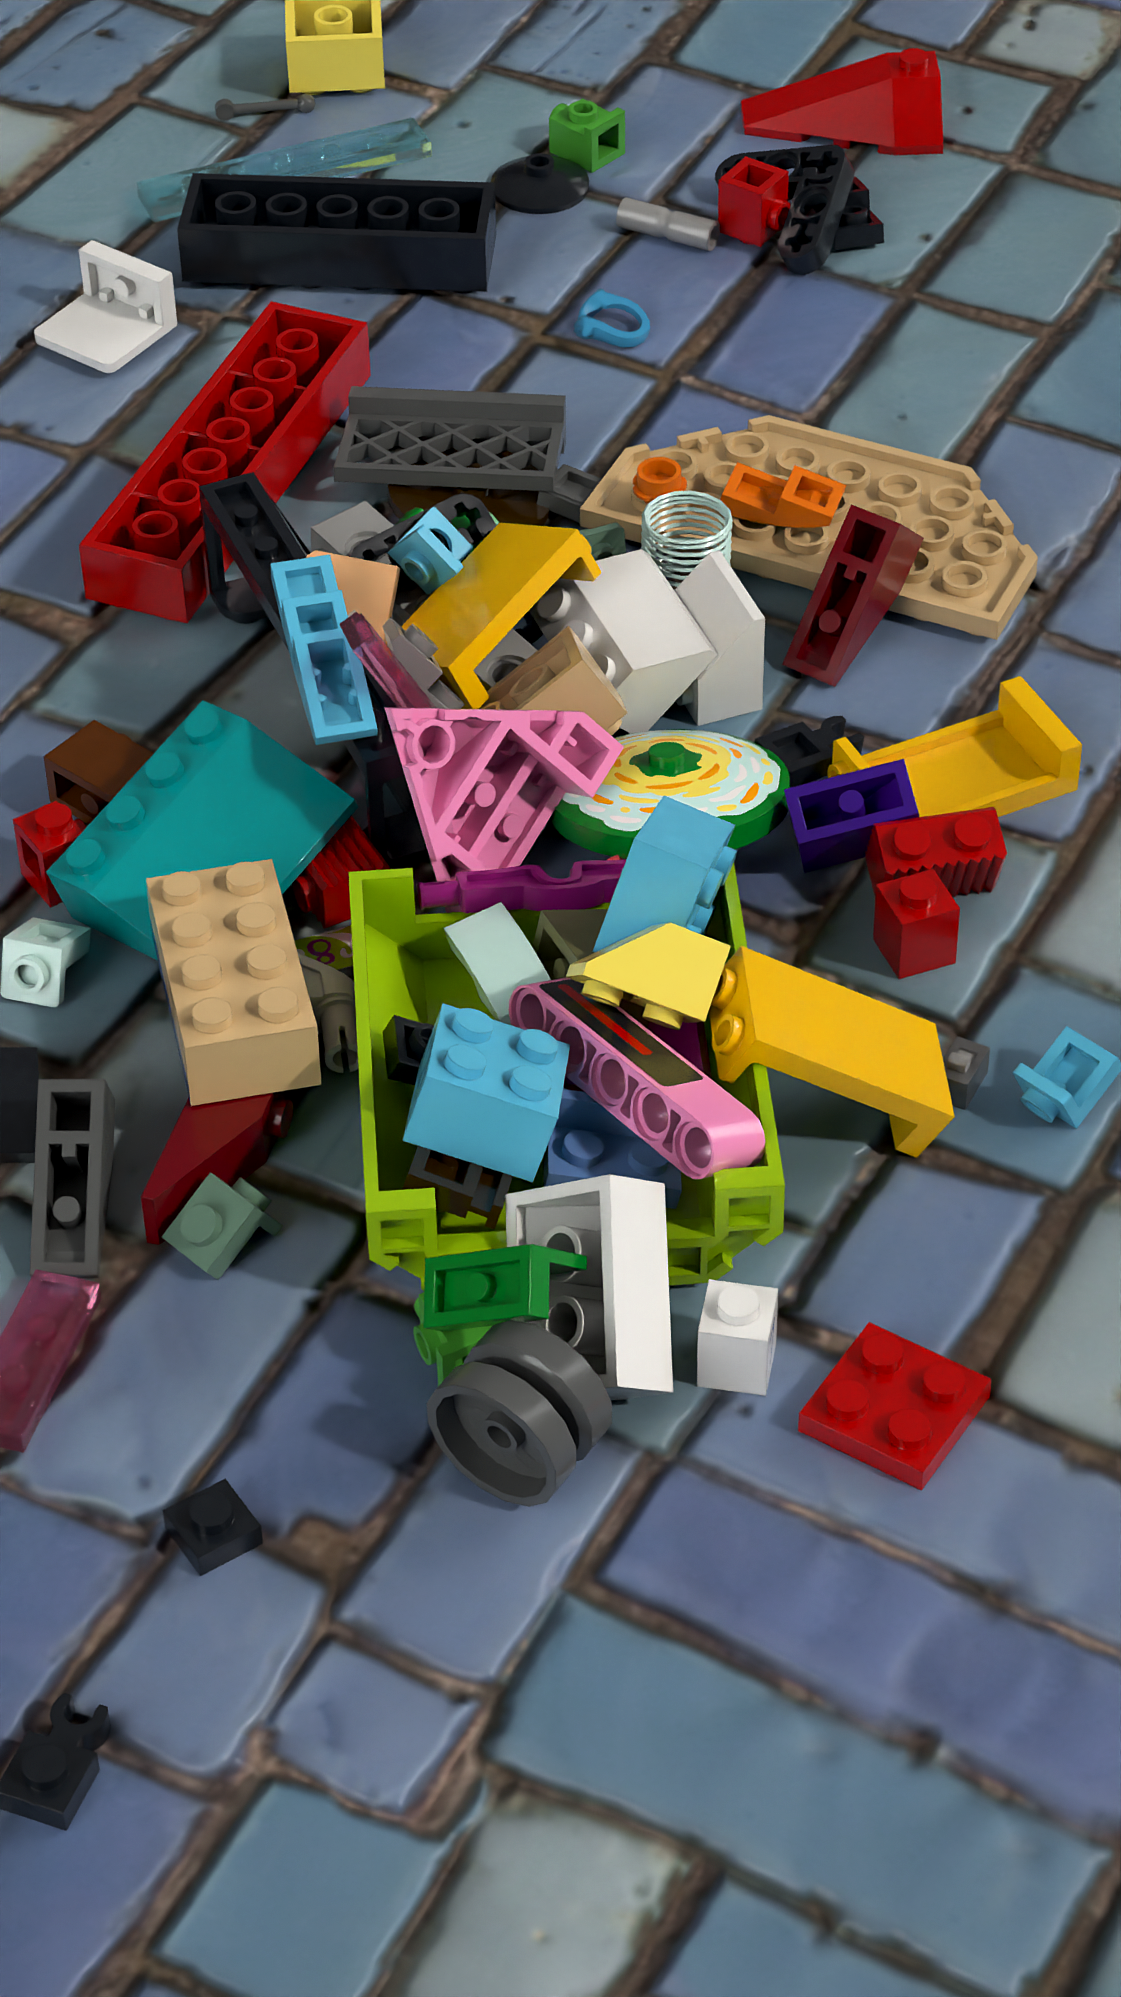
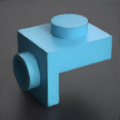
M1066 1026L1034 1069L1020 1063L1012 1074L1024 1093L1020 1100L1030 1111L1050 1123L1057 1116L1077 1129L1120 1073L1121 1062L1117 1056Z

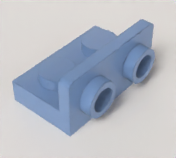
M563 1089L558 1120L543 1155V1187L611 1174L665 1183L666 1208L676 1209L682 1191L681 1171L588 1094L582 1091Z

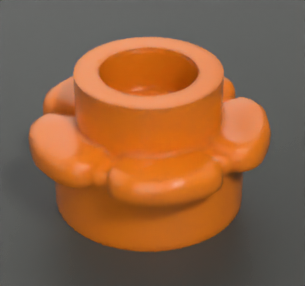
M652 457L642 461L638 465L637 474L633 478V492L646 504L660 495L674 491H686L687 481L681 476V466L675 460L666 457Z

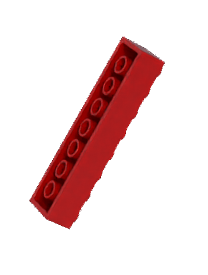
M270 301L80 542L79 552L86 599L188 624L210 594L199 486L254 472L274 502L277 503L348 407V396L351 386L363 387L371 376L368 322ZM221 539L224 572H226L234 559Z

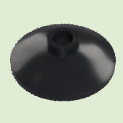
M536 153L509 161L499 167L491 178V182H495V199L501 205L511 210L528 214H550L567 210L580 203L589 191V177L581 166L568 159L543 153Z

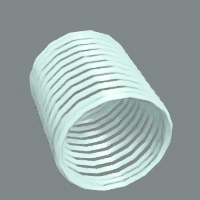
M691 490L674 491L660 495L646 505L641 514V549L650 554L665 577L684 580L687 576L672 573H691L708 553L718 550L721 551L731 566L730 552L733 520L731 510L721 500L702 492ZM680 504H696L707 506L718 511L722 515L720 516L712 511L702 508L679 507L660 512L651 518V516L658 512L660 509ZM688 511L708 514V515H710V516H712V517H714V518H717V519L721 522V523H719V522H717V521H714V520H712V519H710V518H708V517H704V516H698V515L687 514V515H674V516H671V517H668V518L659 520V521H657L656 523H654L652 526H650L654 521H656L658 518H660V517H662V516H665V515H668V514H671V513H675V512H688ZM694 519V520L706 521V522H708V523H711V524L717 526L721 531H719V530H717V529H715V528H713V527H711V526H708V525H706V524H700V523H694V522L672 523V524H669V525L660 527V528L656 529L655 531H654V529H655L656 527H658L659 525H661V524H664V523H667V522H670V521H673V520ZM689 526L707 529L713 533H716L713 536L707 532L689 529L671 531L662 535L659 534L660 532L671 528ZM693 534V535L705 536V537H707V538L699 539V538H693V537H682V538H667V537H670V536H673V535ZM672 550H698V551H703V552H700V553L682 552V553H681V552L672 551ZM695 557L701 558L702 560H678L673 558ZM667 580L671 586L678 587L681 584Z

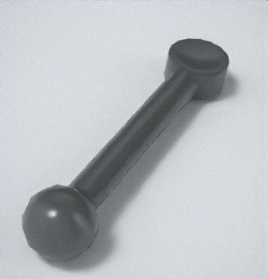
M303 94L294 100L233 104L228 99H220L215 104V113L220 120L224 121L230 120L234 114L291 109H299L303 113H309L314 110L316 102L310 94Z

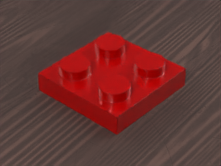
M868 1322L799 1412L798 1431L922 1491L989 1399L992 1379Z

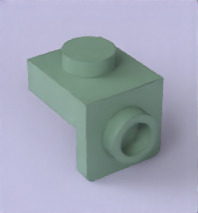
M210 1172L163 1234L162 1238L206 1273L219 1280L259 1226L273 1236H276L283 1225L265 1212L272 1200L254 1186L239 1177L233 1187H231Z

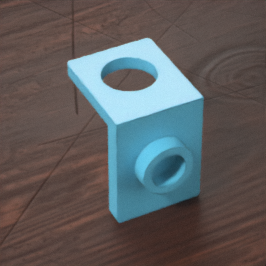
M432 507L390 549L388 554L400 565L406 575L416 582L428 595L460 572L464 567L461 561L473 549V546L436 507ZM431 531L438 532L444 536L449 550Z

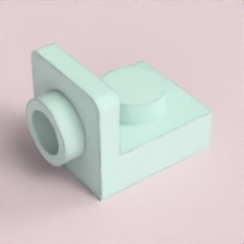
M33 917L3 938L0 989L2 997L49 1007H57L64 1000L66 968L89 952L91 928Z

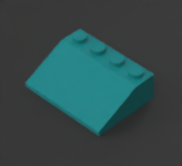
M202 700L46 873L73 919L157 960L151 931L146 878L170 875L180 871L190 872L229 866L239 862L272 859L281 894H283L357 810L358 805L353 797L247 719Z

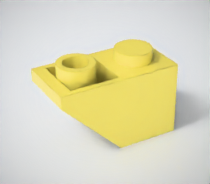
M671 922L652 925L570 964L566 977L583 983L584 987L581 994L587 998L614 1007H619L621 1000L625 999L645 1007L642 1018L663 1027L680 1030L682 1022H705L731 946Z

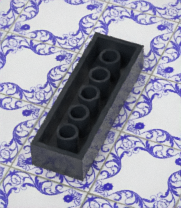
M192 173L177 227L182 281L200 282L205 285L243 283L257 287H266L272 284L300 285L310 289L332 286L351 287L356 290L392 288L408 292L422 290H452L461 294L474 291L487 292L496 241L495 182Z

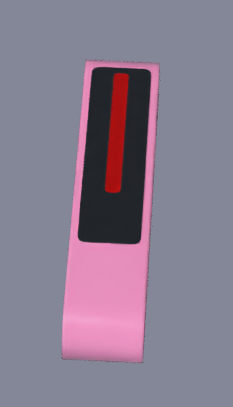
M567 977L520 985L513 991L509 1000L511 1025L524 1030H541L550 1034L558 1041L570 1044L565 1076L686 1176L692 1179H703L712 1177L713 1173L722 1169L754 1167L761 1161L765 1151V1136L763 1127L756 1115L622 1008L606 1005L585 997L581 994L584 984Z

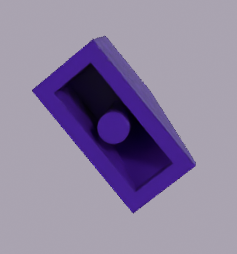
M904 759L784 789L804 873L866 857L865 852L867 851V846H869L868 840H870V835H872L874 823L919 817Z

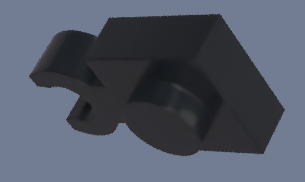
M843 716L829 717L822 722L820 729L814 731L802 721L757 737L754 743L769 749L784 762L790 776V788L828 776V766L832 764L833 741L843 737L846 719ZM861 733L846 737L861 754L864 736Z
M64 1693L58 1697L50 1711L52 1725L50 1735L47 1737L28 1730L1 1777L0 1809L67 1831L100 1771L97 1752H94V1750L100 1748L106 1742L111 1731L108 1707L99 1704L94 1711L93 1717L88 1722L73 1724L71 1723L75 1716L73 1696Z

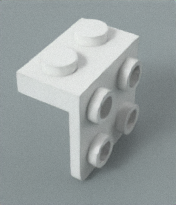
M91 240L79 249L84 294L34 330L35 342L99 371L112 373L177 326L172 272Z

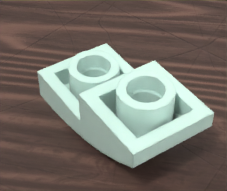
M502 902L444 928L451 950L472 976L479 998L496 1021L511 1025L509 1000L513 991L518 986L551 980L531 944Z

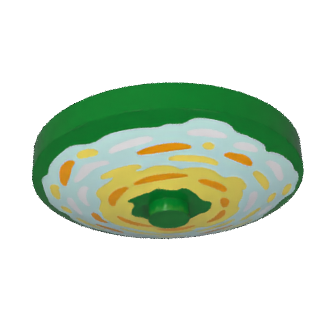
M666 729L631 733L614 737L624 748L593 798L565 793L559 804L555 807L550 820L556 830L574 844L596 853L608 856L618 855L620 858L627 859L634 838L665 795L735 824L727 846L732 849H738L769 834L784 820L788 813L784 789L790 788V776L784 762L776 754L753 741L738 736L690 729Z

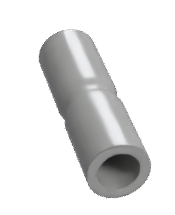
M627 197L621 201L616 216L618 227L655 237H666L670 241L712 251L715 248L720 234V223L718 221L681 211L671 212L665 207Z

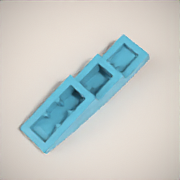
M330 554L271 563V580L282 627L315 744L320 745L377 736L378 728L354 626H350L342 590H338Z

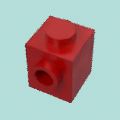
M745 156L718 180V222L720 223V233L739 239L745 244L761 247L778 231H782L791 206L788 202L789 171Z
M930 869L876 884L873 940L897 978L902 979L955 964L960 907L935 870Z

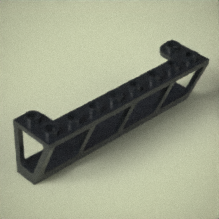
M254 472L199 486L210 597L225 618L237 623L250 624L269 617L288 649L271 580V563L303 559L311 553ZM221 539L243 574V578L225 581ZM356 637L378 734L377 736L345 740L343 742L365 777L368 826L363 832L390 866V869L429 858V854L384 708H404V706L393 693ZM384 783H386L403 811L402 813L384 817Z

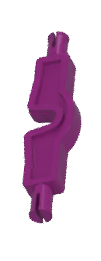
M626 859L577 861L573 863V868L570 869V877L563 879L550 877L538 865L456 873L455 881L418 882V903L420 910L459 905L463 913L480 912L502 902L507 910L587 909L604 902H611Z

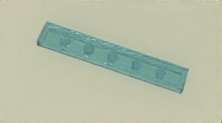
M407 118L137 182L138 198L152 221L157 222L181 216L192 173L343 178L432 157L431 141L414 118Z

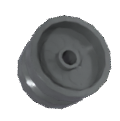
M508 1320L493 1325L471 1349L464 1360V1364L456 1366L435 1389L427 1402V1418L438 1446L461 1473L481 1489L505 1502L530 1507L547 1503L574 1470L576 1461L583 1460L612 1424V1403L602 1380L582 1355L560 1337L534 1324Z

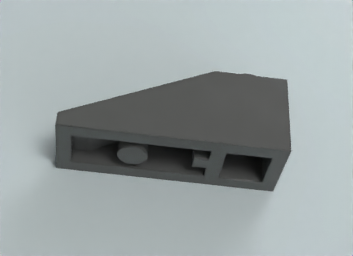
M38 1079L30 1253L31 1278H99L113 1168L115 1098L105 1079Z

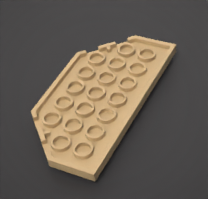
M770 415L749 419L748 429L722 434L718 427L680 435L677 436V445L650 451L646 443L625 448L580 508V527L593 529L611 523H619L624 529L625 539L641 543V514L647 504L634 494L633 478L637 474V467L642 461L652 457H666L675 460L681 466V476L687 481L686 491L707 493L719 500L737 462L788 481L794 465L847 485L830 526L815 528L781 527L756 523L732 516L731 568L814 591L852 504L900 523L924 538L903 588L888 609L889 611L995 640L999 638L1037 572L1038 556L1029 544L1021 545L1013 534L1014 524L995 499L988 500L981 491V480L972 467ZM680 504L660 509L658 512L652 515L651 518L660 512L679 507L702 508L712 511L720 516L722 515L718 511L707 506L696 504ZM688 511V512H675V513H671V514L662 516V517L658 518L656 521H654L650 526H652L654 523H656V522L659 521V520H662V519H665V518H668V517H671V516H674V515H687V514L698 515V516H704V517H708V518H710V519H712V520H714V521H717V522H719V523H721V522H720L717 518H714V517H712V516H710V515H708V514ZM694 519L673 520V521H670V522L661 524V525H659L658 527H656V528L654 529V531H655L656 529H658V528H660V527H663V526H666V525H669V524H672V523L694 522V523L706 524V525H708V526H711V527H713V528H715V529L721 531L717 526H715V525H713V524H711V523H708V522H706V521L694 520ZM689 526V527H676V528H671V529L662 531V532H660L659 534L662 535V534H665V533H668V532H671V531H676V530H689V529H690V530H697V531L707 532V533H709V534H711V535H713V536H714L716 533H713V532H711V531H709V530H707V529L696 528V527H690V526ZM693 534L673 535V536L667 537V538L693 537V538H699V539L707 538V537H705V536H699V535H693ZM672 550V551H677V552H681V553H682V552H692V553H700V552H703V551H698V550Z

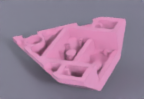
M384 707L437 882L455 881L456 873L520 866L564 794L571 793L593 798L624 748L622 744L581 711ZM459 905L445 907L446 913L461 912Z

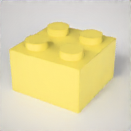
M285 0L289 93L302 92L304 94L319 95L325 91L350 90L355 93H365L373 89H385L380 0Z

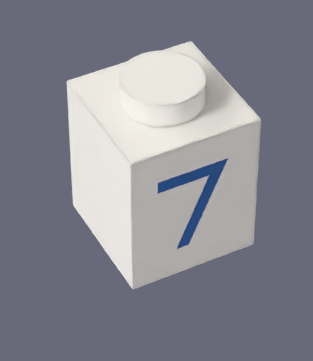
M709 1279L698 1329L697 1387L766 1396L776 1347L778 1288Z

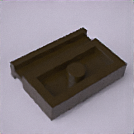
M417 1146L402 1190L435 1188L437 1212H448L465 1219L468 1211L486 1217L485 1226L495 1229L505 1203V1194L508 1193L513 1176Z

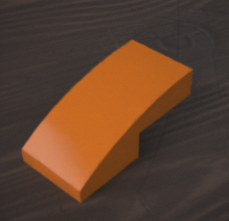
M737 462L720 500L731 510L732 516L744 520L792 528L830 526L847 485L794 465L789 479L786 481Z

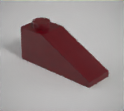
M851 504L782 665L835 687L901 592L924 538L900 523Z
M284 1091L195 1106L190 1105L188 1097L141 1195L147 1243L160 1245L165 1241L162 1238L163 1234L210 1172L233 1187L239 1177L242 1179L247 1178L267 1162L276 1139H284L287 1136L292 1122L293 1103L292 1100L285 1099Z

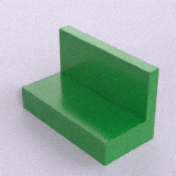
M534 1244L425 1258L423 1328L444 1332L493 1326L508 1320L528 1322L549 1319V1275L587 1270V1256Z

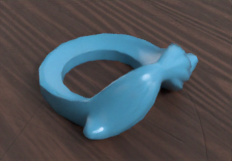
M598 289L582 305L578 319L573 327L575 328L576 336L579 338L598 340L625 348L636 347L646 340L650 332V320L638 304L627 298L607 293L604 289ZM617 308L632 314L638 320L640 328L633 332L620 331L592 317L602 309Z

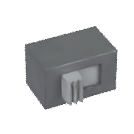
M958 1036L945 1055L943 1062L952 1105L966 1110L988 1073L990 1047Z

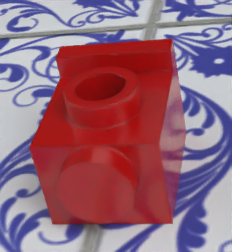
M54 801L13 819L21 874L50 908L63 901L46 871L86 829V825L82 820H73L71 809L68 806Z

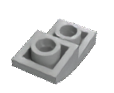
M390 617L383 625L386 642L393 661L419 708L461 709L465 704L446 684L438 680L433 685L443 674L433 656L438 650L435 643L414 624H411L404 630Z

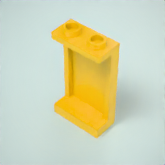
M499 523L462 562L464 567L460 572L438 587L401 626L406 630L411 624H414L438 647L433 656L443 674L433 685L438 680L446 684L465 704L461 709H479L490 698L474 669L558 579L593 582L601 574V570L591 554L592 550L589 542L579 533L578 529ZM386 642L383 651L398 671Z
M1021 676L1000 682L998 710L861 755L846 737L834 740L832 764L828 766L827 774L828 778L904 759L919 817L994 807L998 817L1078 790L1082 744Z
M741 946L724 965L709 1008L712 1048L715 1051L720 1080L733 1084L750 1064L759 1063L889 1114L895 1150L916 1158L953 1120L955 1115L935 1023L744 946Z

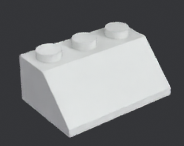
M639 549L596 560L601 574L593 582L558 579L529 610L548 642L568 626L574 631L621 696L627 714L621 718L622 724L620 728L630 734L648 731L718 655L650 554Z
M608 1174L505 1194L507 1247L534 1244L587 1256V1270L549 1275V1319L525 1323L534 1324L560 1337L582 1355L602 1380L610 1400L673 1393L665 1183Z

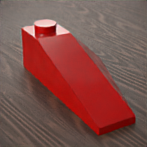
M909 48L902 52H887L741 100L740 109L744 135L793 142L806 141L812 135L833 140V145H838L844 149H849L852 141L876 144L878 145L879 154L894 156L943 154L941 75L935 51Z

